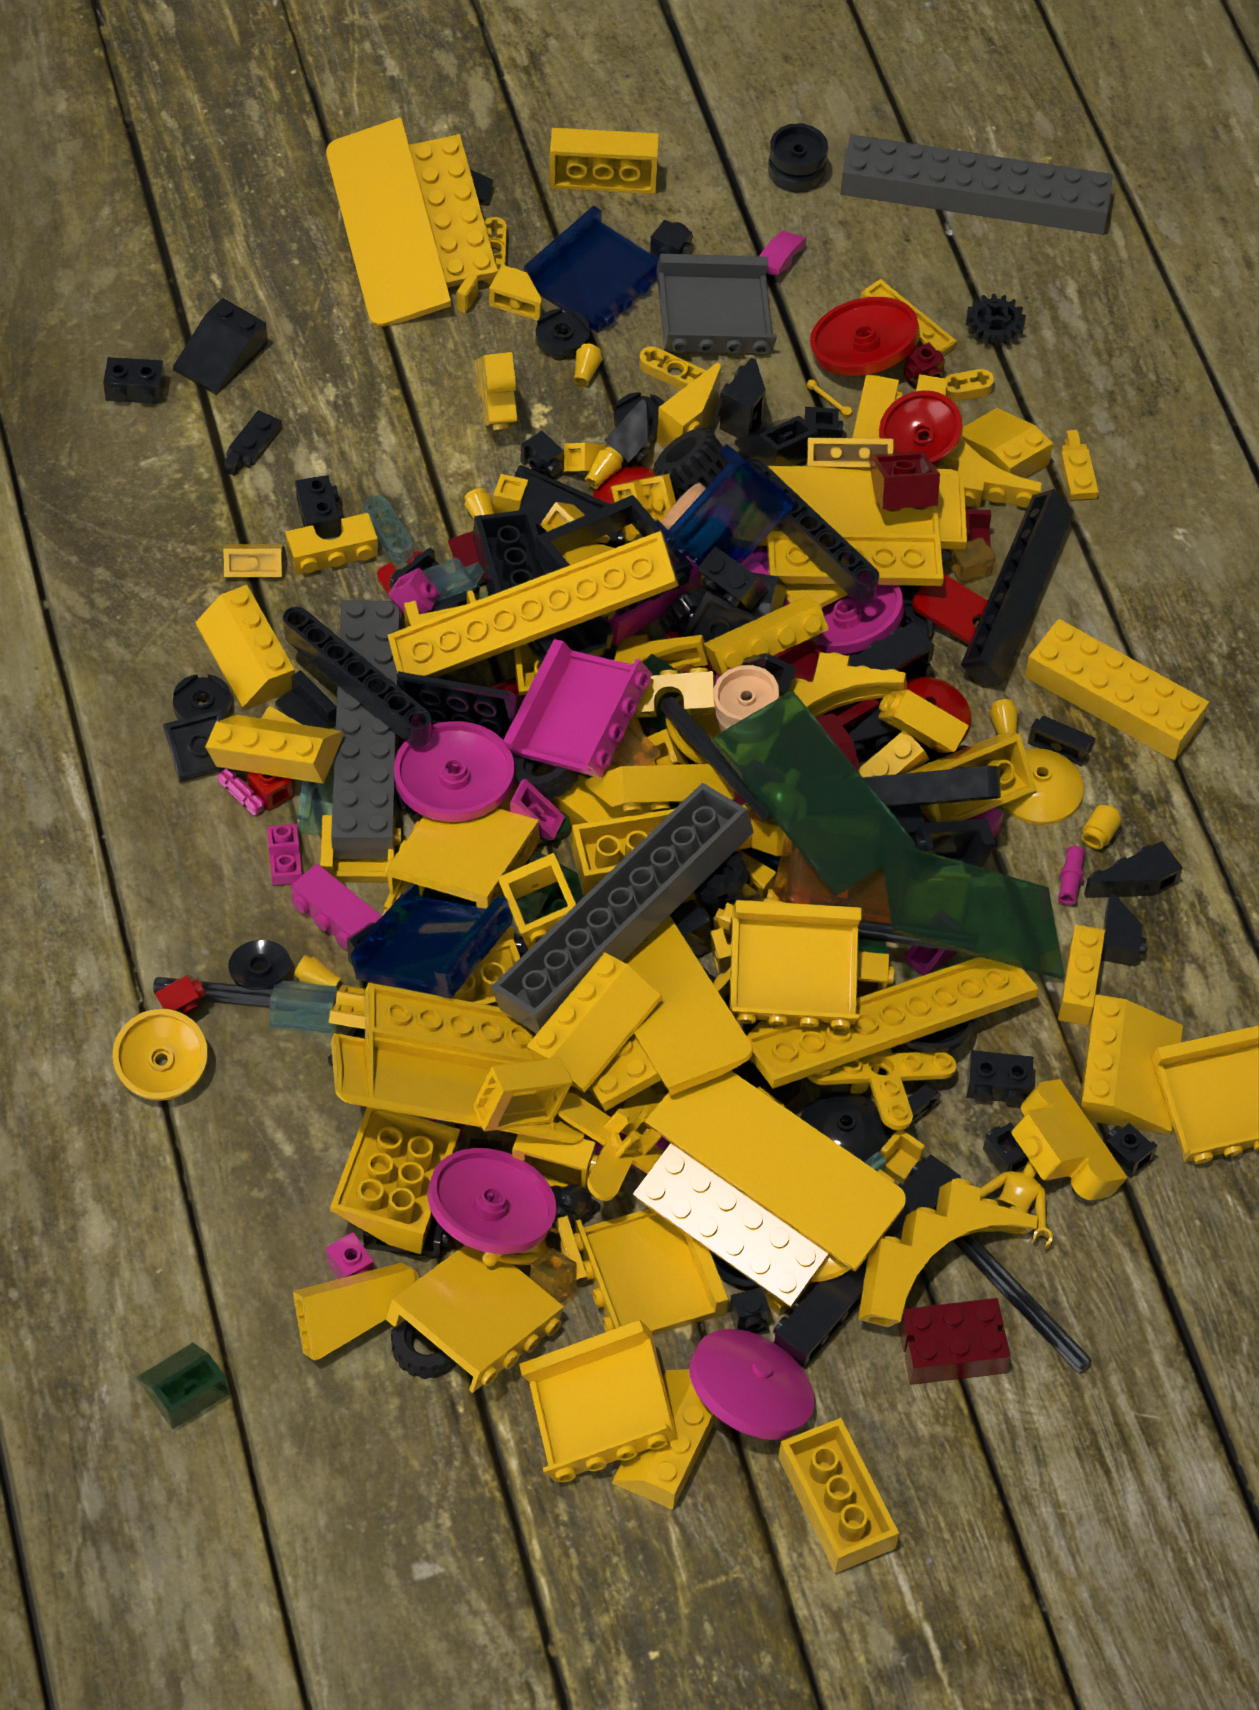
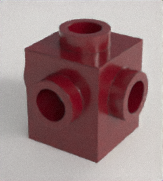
M929 342L920 347H915L906 357L904 376L915 388H917L919 374L942 378L945 364L943 354L936 350Z

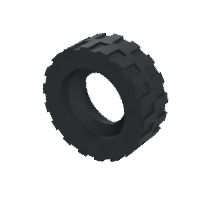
M519 756L513 759L514 778L518 786L521 780L527 779L548 800L554 799L557 796L560 797L567 790H570L574 783H577L578 776L581 774L580 772L556 767L550 773L534 776V771L544 763Z
M403 1321L391 1330L393 1357L399 1363V1367L403 1371L409 1372V1375L413 1377L419 1376L421 1379H427L428 1377L438 1378L439 1375L449 1373L450 1369L457 1365L441 1349L430 1355L417 1352L411 1344L412 1335L417 1329L408 1321Z

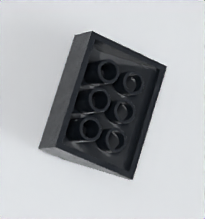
M400 671L397 674L400 688L430 713L431 725L449 721L474 723L493 731L504 740L523 702L522 699L511 691Z

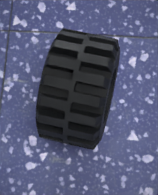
M697 428L672 441L658 456L654 463L653 472L656 476L669 473L675 500L678 501L695 484L701 483L708 490L711 489L727 472L731 459L728 452L709 428Z

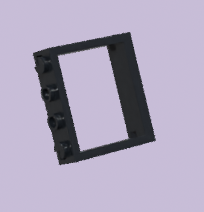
M634 495L536 536L534 556L544 569L551 573L570 566L561 554L632 524L642 537L659 531L664 535L679 586L587 620L591 626L606 619L610 620L613 616L624 611L633 610L638 605L649 600H655L671 590L680 589L681 586L689 582L692 563Z

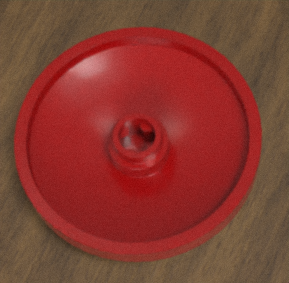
M865 297L843 303L822 316L811 332L810 345L814 359L825 370L847 376L867 375L890 368L906 358L918 343L920 328L914 310L906 303L888 297Z

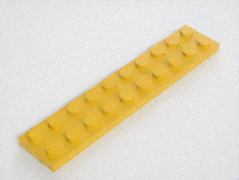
M659 531L388 634L387 636L397 674L400 671L437 678L675 588L679 584L664 535Z
M1003 948L856 998V1014H859V1019L854 1025H850L848 1029H835L831 1027V1024L819 1023L817 1027H802L800 1022L788 1021L787 1025H776L747 1035L753 1047L750 1059L770 1086L776 1088L1035 998L1039 988L1007 949Z

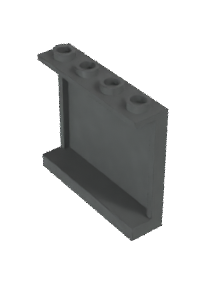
M660 254L656 273L664 351L728 352L730 354L772 353L777 335L772 334L765 276L769 266L768 257Z

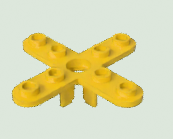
M891 1048L813 1074L807 1078L819 1085L852 1084L850 1093L863 1094L864 1091H867L870 1083L874 1102L882 1122L891 1129L904 1130L910 1126L913 1113L902 1081L950 1078L955 1073L956 1061L945 1052L892 1053ZM880 1067L887 1071L886 1075L878 1074Z
M650 1087L626 1099L622 1108H619L612 1117L571 1092H567L557 1112L563 1120L603 1145L587 1179L588 1189L597 1199L609 1201L616 1196L631 1164L648 1174L664 1153V1151L655 1146L661 1138V1134L652 1128L648 1129L644 1122L659 1104L657 1094ZM619 1133H623L627 1137L622 1141Z

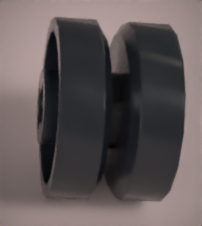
M803 123L788 124L780 127L773 133L770 140L768 173L774 184L792 192H805L816 188L823 181L826 174L828 142L824 134L817 128Z

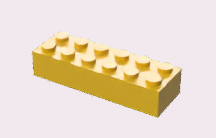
M1061 619L1055 622L1028 657L1024 677L1174 761L1205 720L1209 701Z

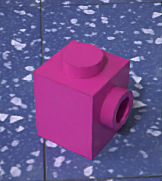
M417 568L399 577L388 595L403 613L404 603L416 601L419 614L429 613L435 608L434 603L440 593L423 571Z
M354 1232L325 1248L327 1263L338 1279L374 1270V1261Z

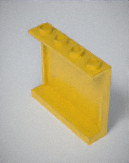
M495 808L481 817L457 822L440 821L423 816L420 821L415 823L408 839L401 843L399 852L394 859H390L387 863L385 875L388 877L389 890L394 891L401 880L475 901L477 902V916L489 919L504 897L497 877L526 864L540 843L539 820Z
M736 900L732 908L729 1010L737 1018V1022L752 1024L757 1019L768 1020L770 1025L781 1026L787 1025V1021L800 1022L802 1027H817L819 1023L831 1024V1027L835 1029H848L850 1025H854L859 1019V1014H856L858 924L861 921V908Z
M1259 1025L1158 1047L1151 1059L1184 1163L1195 1161V1164H1202L1211 1161L1213 1156L1224 1154L1225 1157H1233L1241 1154L1243 1149L1254 1147L1255 1151H1259Z
M645 1209L587 1227H583L581 1220H576L574 1237L578 1250L582 1252L585 1260L583 1261L587 1274L585 1278L587 1281L592 1279L595 1287L592 1290L594 1303L597 1309L602 1307L605 1315L602 1318L605 1332L641 1320L651 1330L652 1336L727 1314L728 1297L710 1251L652 1209Z
M464 1245L392 1298L386 1320L394 1327H397L405 1320L414 1326L473 1376L469 1388L473 1393L482 1385L489 1386L504 1368L507 1370L512 1368L524 1352H532L546 1335L549 1337L554 1335L561 1326L560 1317L564 1306L513 1264L497 1262L495 1266H487L482 1259L484 1251Z
M641 1320L519 1364L521 1375L530 1383L548 1466L543 1468V1472L554 1482L571 1481L575 1479L577 1474L586 1471L602 1470L608 1463L616 1460H630L641 1451L660 1449L667 1446L669 1441L678 1439L652 1332Z

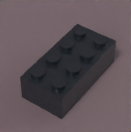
M531 509L474 516L473 542L489 596L549 574L534 556L538 532Z

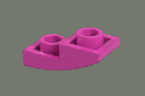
M786 231L776 235L760 254L761 257H768L769 266L766 273L779 275L791 267L792 256L805 248L806 238Z
M297 824L267 827L272 885L292 884L302 876Z

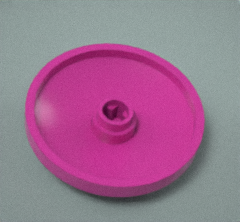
M878 585L876 598L870 603L862 604L846 595L822 607L821 609L829 630L818 635L817 646L823 653L849 654L865 650L873 642L881 641L890 636L899 626L904 615V601L900 587L898 585Z
M461 721L431 725L432 738L427 745L415 747L405 741L400 747L394 761L396 789L402 800L411 809L428 818L457 822L481 817L497 808L512 789L514 782L513 755L510 749L503 743L501 737L483 726Z
M471 1148L452 1153L437 1165L428 1186L427 1197L429 1207L440 1226L461 1243L488 1253L514 1254L532 1249L546 1238L556 1215L555 1196L546 1179L529 1163L513 1158L511 1154L499 1150Z
M738 1329L714 1331L700 1341L690 1358V1378L699 1398L716 1417L744 1434L769 1440L788 1438L798 1433L804 1427L813 1412V1388L804 1370L784 1349L760 1335Z

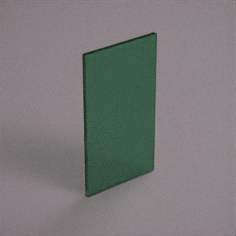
M793 690L712 737L711 741L835 897L916 845L914 840Z
M882 839L879 842L893 933L1054 978L1062 979L1065 977L1049 887Z

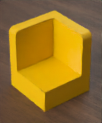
M586 442L564 444V472H589L599 451L604 450L608 445Z
M504 474L500 475L493 494L494 514L519 511L528 486L527 479Z
M668 729L640 740L643 750L654 754L657 765L688 764L686 756L671 739Z
M897 1130L882 1147L878 1168L899 1183L904 1184L909 1179V1173L918 1161L922 1162L925 1146L904 1130Z

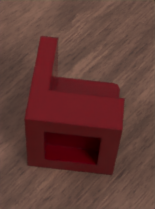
M965 509L967 544L966 549H961V553H989L991 510Z

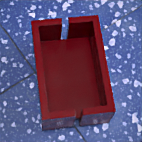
M998 1298L905 1308L898 1328L903 1352H906L905 1363L910 1385L1006 1374L1011 1356L1005 1330H1002L1004 1324Z

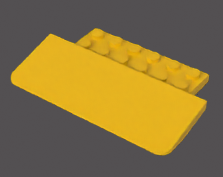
M399 117L338 138L328 145L326 150L327 160L367 313L374 325L388 326L402 323L450 307L451 299L448 288L462 285L468 274L477 276L478 281L495 278L498 270L460 134L409 145L402 118Z
M768 466L879 572L878 585L942 586L944 578L941 549H966L964 482L962 475L955 470L937 469L940 473L938 506H929L924 510L901 508L899 511L891 512L885 509L882 510L875 499L870 468ZM739 469L736 475L737 546H767L769 575L778 576L783 583L837 584L741 493L738 486Z
M669 915L622 961L628 964L658 991L662 999L591 1084L590 1087L604 1111L660 1080L663 1081L670 1095L717 1078L748 1061L753 1053V1047Z
M368 983L365 989V1039L336 1033L333 1034L331 1039L335 1092L342 1101L353 1105L482 1127L472 1106L491 1066L534 1061L526 1046L536 1033L496 1006ZM571 1086L568 1092L581 1097L580 1090ZM537 1090L517 1092L513 1096L534 1094ZM556 1114L552 1123L499 1130L567 1143H579L585 1136V1133L563 1120L558 1114Z
M733 1071L673 1095H670L668 1092L644 1121L645 1125L660 1133L662 1137L671 1143L633 1193V1196L790 1308L795 1304L830 1254L856 1272L878 1241L893 1224L906 1203L905 1193L898 1185Z

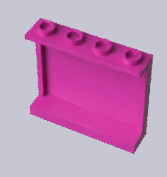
M554 639L503 743L516 756L602 778L606 768L610 765L619 742L624 736L625 729L632 715L637 710V705L645 689L649 686L653 674L640 659H636L633 665L573 651L564 641Z

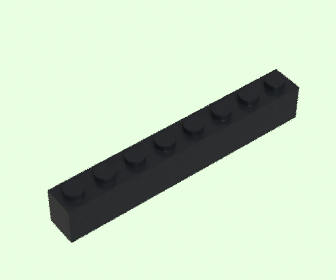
M1055 489L1032 495L962 660L961 666L981 687L998 684L1006 678L1018 644L1034 611L1035 603L1043 589V584L1052 567L1055 555L1060 548L1065 531L1069 526V521L1074 511Z
M931 1154L923 1163L918 1161L909 1173L910 1178L905 1184H898L905 1193L906 1203L883 1237L890 1236L901 1240L905 1216L919 1207L936 1210L939 1188L952 1181V1179H961V1175ZM868 1256L856 1272L851 1269L836 1278L814 1282V1289L809 1295L803 1294L796 1301L793 1307L794 1312L788 1319L786 1317L781 1318L773 1330V1333H775L774 1343L791 1355L804 1370L861 1304Z

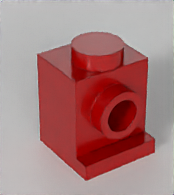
M253 772L247 774L248 786L255 792L254 795H258L265 802L264 805L268 812L293 797L292 780L290 778Z
M186 975L155 992L163 1009L181 1011L182 1014L199 1006L197 1001L207 994L200 979L194 980L191 975Z

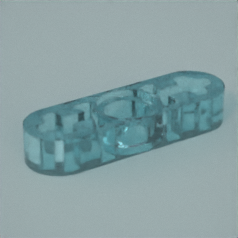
M377 495L367 498L363 503L364 513H369L377 539L389 558L396 562L409 560L413 556V541L387 499ZM375 508H376L378 511H381V515H382V516L379 517V515H378L377 511L375 510ZM386 525H392L396 528L391 532L381 530ZM398 540V544L402 549L395 547V541Z

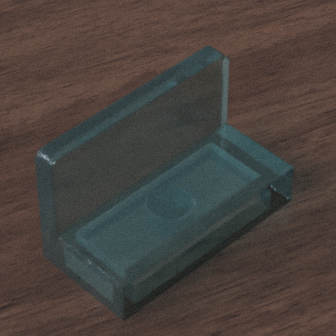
M458 558L422 570L440 593L436 602L475 588L484 573L479 562L464 567Z
M302 780L297 812L298 834L322 836V815H332L333 784Z
M282 980L279 984L274 985L270 998L269 1026L331 1033L333 1024L329 1023V1015L335 1002L337 987Z

